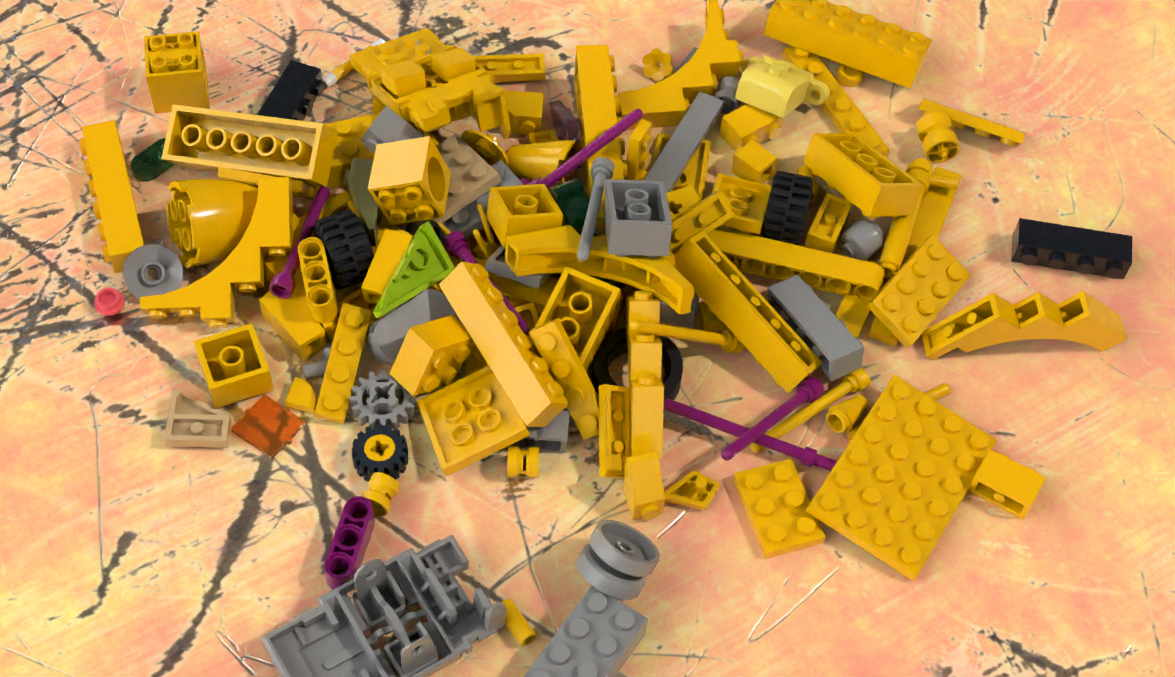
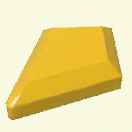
M692 470L664 491L665 502L706 510L720 489L721 484L696 470Z

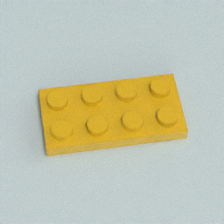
M932 234L923 241L869 302L867 307L904 347L908 348L920 337L970 278L971 274Z

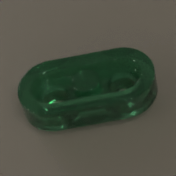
M166 138L156 141L132 159L130 166L133 176L137 180L142 182L152 181L174 166V164L162 160Z

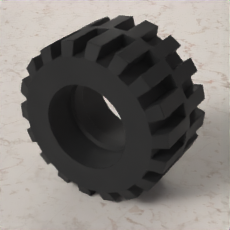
M783 171L776 172L773 177L762 237L799 245L805 227L813 188L812 177Z
M351 209L316 220L314 228L315 237L319 238L324 244L333 283L339 289H344L363 282L374 254L366 231L357 215Z

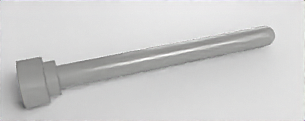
M605 157L596 158L592 162L590 170L594 183L577 252V258L580 261H586L589 258L605 187V179H612L614 173V163Z

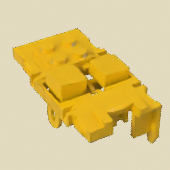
M428 28L349 55L353 68L367 81L369 91L406 122L411 120L424 132L428 133L450 125L451 122L473 115L474 111H476L480 132L499 126L502 137L508 139L511 126L505 89L495 85L494 76L476 63L475 58L463 48H457L455 45H445Z

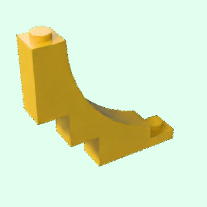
M1038 291L1014 305L993 292L927 328L922 333L926 356L932 360L955 348H959L967 353L995 344L1027 339L1074 341L1094 347L1102 352L1127 339L1121 316L1085 291H1081L1058 304Z

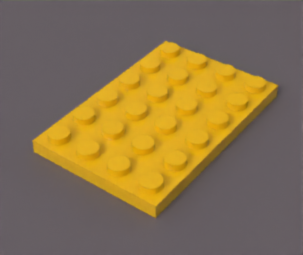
M894 374L805 511L911 581H914L971 486L970 484L989 448L992 449L997 439Z

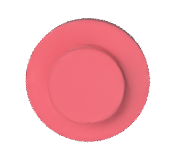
M114 288L101 289L94 299L96 311L104 316H112L119 313L125 304L123 295Z

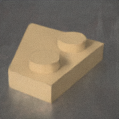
M172 389L164 436L165 445L228 448L231 417L219 409L210 408L208 404L198 399L193 401L183 396L182 392L177 389Z

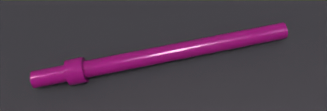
M666 398L664 403V410L736 437H740L750 429ZM763 434L753 442L798 459L800 464L808 467L814 465L831 472L837 463L836 460L817 454V450L806 446L804 449Z

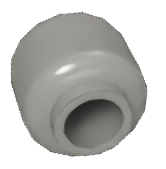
M860 219L842 233L841 250L846 257L867 260L881 249L883 232L875 222Z

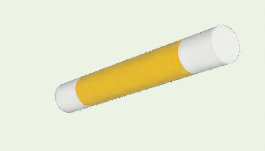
M379 38L367 48L385 43V41ZM348 60L322 79L325 82L324 88H329L354 70L351 60Z

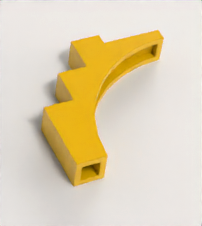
M707 0L704 13L705 35L691 59L676 73L656 84L638 90L619 92L620 112L617 113L618 117L623 119L633 110L641 109L643 112L641 119L651 122L652 128L678 126L689 109V103L695 100L700 91L712 96L713 90L717 89L716 78L738 76L739 68L744 64L743 51L738 49L737 40H729L728 30L723 28L725 14L724 9L719 8L718 0ZM641 119L627 130L635 129Z
M259 178L257 202L251 222L241 241L226 260L208 275L184 288L165 294L140 297V309L145 314H149V318L155 319L167 318V314L179 313V317L185 318L196 317L197 313H200V319L205 324H209L210 328H225L227 323H235V288H238L239 292L246 293L256 292V288H263L264 253H268L270 257L286 256V252L292 251L293 199L290 178Z
M344 191L337 196L329 198L325 202L318 220L347 210L346 202L351 200L350 195ZM309 211L300 218L293 213V246ZM314 230L312 232L311 237H315ZM286 252V256L269 257L264 261L266 277L270 283L275 275L283 271L291 252ZM299 262L293 276L296 286L292 296L288 299H282L274 296L269 291L259 299L264 319L300 360L304 362L322 351L327 341L325 330L312 317Z
M571 225L506 236L505 263L517 277L543 273H563L567 266L586 275L611 279L643 291L653 292V296L667 303L680 315L691 312L694 286L674 267L675 257L670 250L669 256H659L657 258H650L645 255L620 257L608 253L605 234L593 237L589 258L586 261H580L577 258L581 235Z
M636 291L630 293V296L624 297L623 301L630 388V454L632 457L657 451L659 459H662L664 385L661 380L662 342L659 336L655 334L638 333L629 329V323L632 320L660 324V300L653 296V292Z

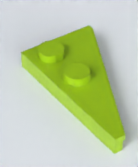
M429 221L419 226L373 311L376 319L444 279L455 269Z

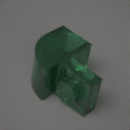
M575 177L548 188L568 225H571L574 229L584 225L589 198L584 192L583 183Z

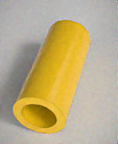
M512 599L504 600L501 602L507 608L504 624L521 647L530 644L536 638V633Z

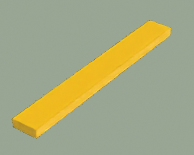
M936 166L933 174L936 176L960 178V181L963 176ZM929 187L928 193L924 196L903 264L927 237L933 234L938 239L957 189ZM875 317L868 337L896 347L898 339Z

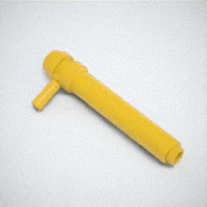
M924 158L914 159L908 164L905 171L921 183L923 188L912 215L899 216L892 220L878 263L885 271V278H892L903 264L923 197L927 195L929 187L959 188L960 178L933 175L932 164Z

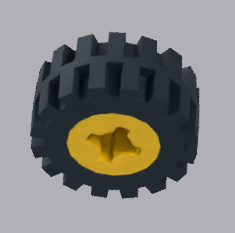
M375 424V429H372L371 426L366 427V433L360 431L357 434L358 439L353 441L352 459L354 468L357 469V474L360 477L364 475V480L369 482L372 474L376 472L387 474L395 480L400 477L399 472L404 473L406 465H408V447L404 435H400V431L396 428L392 431L390 425L381 428V424Z

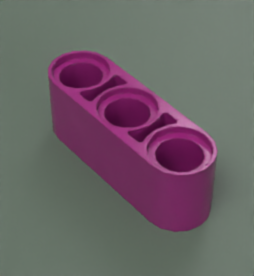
M363 496L353 497L346 502L325 560L326 579L328 586L332 590L354 579L355 572L361 567L374 529L373 506ZM357 514L366 515L360 519L353 518ZM349 541H354V542H356V544H355L354 546H350V547L344 546V544H345L346 542H349ZM339 569L347 570V572L342 575L333 574L335 571Z

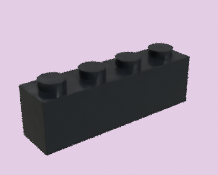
M291 60L257 115L303 121L306 115L309 116L311 114L313 103L317 96L320 97L324 91L325 82L322 81L321 69Z
M1019 218L1012 235L1011 261L1025 265H1037L1052 269L1075 271L1082 274L1106 276L1113 279H1124L1132 265V236Z

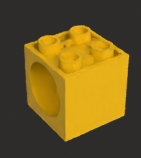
M200 32L144 36L146 80L155 114L171 112L173 104L205 109L210 108L207 66Z
M430 136L377 144L368 191L390 225L444 218L451 172Z

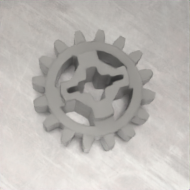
M381 369L378 376H375L370 371L368 380L360 377L358 379L359 387H352L353 396L350 397L353 417H358L359 425L361 426L369 423L372 429L376 428L375 424H381V428L390 425L393 429H398V422L407 424L408 415L415 414L416 396H412L391 375H386L384 369ZM402 395V397H403V402H402V404L400 405V404H399V401H400V396ZM365 397L368 398V399L366 400V402H367V405H366V406H364V404H363V401H364V398H365Z

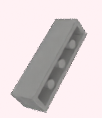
M798 274L768 287V303L822 361L819 367L831 381L862 368L864 346L860 339L855 338L847 330L845 323L830 311L828 304L825 301H821L814 293L812 287L805 283Z

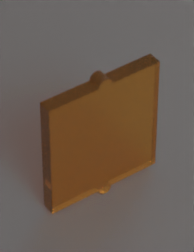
M264 394L250 409L245 410V415L231 428V431L273 459L287 444L290 445L292 443V438L306 423Z

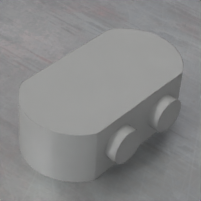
M426 289L372 323L367 333L368 347L379 361L393 365L410 327L449 315L455 318V311L443 293L437 290Z

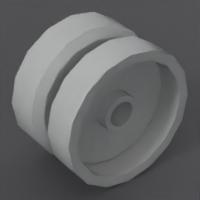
M602 520L598 522L589 540L590 543L585 545L581 551L576 566L583 578L597 590L614 598L632 600L638 597L646 583V576L653 572L659 562L660 553L653 542L637 529L619 521Z

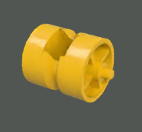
M941 111L931 112L917 121L915 128L920 141L923 143L922 148L925 157L929 162H946L959 153L960 144L947 113Z

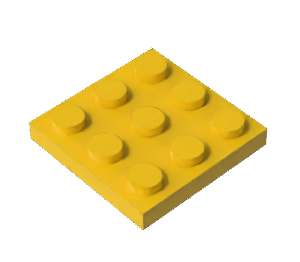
M489 366L417 401L441 469L446 476L530 436L526 424Z

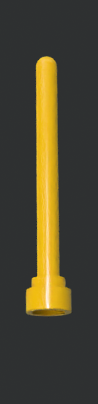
M632 320L629 323V329L633 332L715 344L728 353L738 354L745 347L743 343L736 339L730 329L722 333H715L641 320Z
M863 368L847 374L843 378L844 382L765 434L780 439L847 393L861 392L870 386L869 375ZM751 443V449L753 452L758 453L766 448L758 444Z

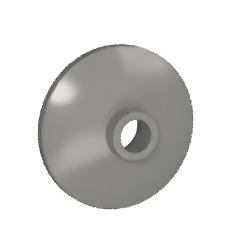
M148 244L138 247L130 253L123 267L124 283L129 292L138 299L144 296L160 295L177 290L183 279V268L179 258L173 251L162 245ZM155 270L158 273V278L155 280L149 279L147 272Z

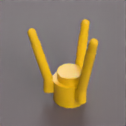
M479 203L477 208L488 242H485L479 231L475 229L473 234L478 245L473 250L475 254L472 255L474 258L487 260L499 247L494 240L483 205ZM437 222L445 236L451 233L441 222Z

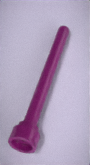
M633 110L545 178H542V176L539 179L534 178L526 185L545 184L550 192V187L643 117L642 110Z
M321 186L318 189L283 271L275 275L270 283V292L278 298L288 299L292 296L296 286L293 276L300 262L298 245L302 240L311 237L315 228V221L318 220L330 193L328 187Z
M461 231L451 232L445 237L443 247L451 256L460 258L462 262L479 264L469 252L468 240ZM488 276V278H489V280L491 281V283L493 284V286L500 291V289L496 286V284H495V283L492 281V279ZM501 292L503 302L516 315L518 325L523 333L528 335L530 332L529 326Z
M813 376L803 380L798 385L797 393L724 448L721 452V457L726 461L731 460L800 405L812 403L823 396L824 387L820 380Z

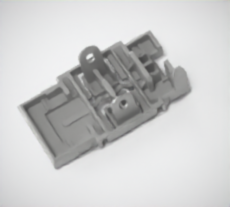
M452 534L443 540L438 539L423 547V550L417 554L413 548H410L386 562H383L382 559H374L363 564L355 572L354 579L318 598V607L307 609L294 616L295 619L260 638L280 677H395L393 671L397 677H428L460 659L461 653H471L472 645L475 644L476 640L480 642L505 627L507 608L501 602L492 605L481 587L474 592L473 604L470 602L455 577L468 569L469 560ZM356 589V592L352 595V603L347 593ZM404 596L410 606L418 603L421 610L406 613ZM426 615L429 621L423 624L421 622L417 623L416 629L406 633L404 629L405 624L411 619H419ZM369 629L372 636L366 639L363 632ZM394 632L397 639L384 646L385 659L380 649L378 648L373 651L371 645L382 635ZM437 651L442 657V659L440 660L438 659Z

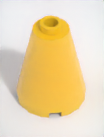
M574 140L512 145L505 151L509 162L507 167L516 176L530 181L534 178L539 179L541 176L545 178L582 150L581 144ZM577 168L550 187L551 190L557 193L572 195L581 177L576 175Z

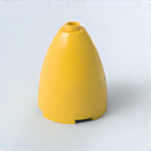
M190 179L170 182L168 187L169 191H172V198L166 202L167 222L172 244L176 243L177 248L182 251L183 255L179 256L182 266L190 268L226 259L239 244L251 222L257 202L258 187L219 179Z

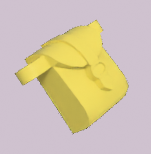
M764 55L763 59L751 56L744 60V64L741 66L742 76L738 83L735 99L784 118L804 101L813 105H821L829 98L830 90L825 83L814 79L813 73L796 67L794 63L778 60L768 55ZM815 90H818L820 92L821 97H818L815 94Z

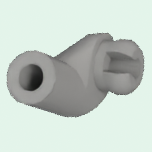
M332 343L326 344L323 347L324 354L318 362L302 364L305 379L324 376Z

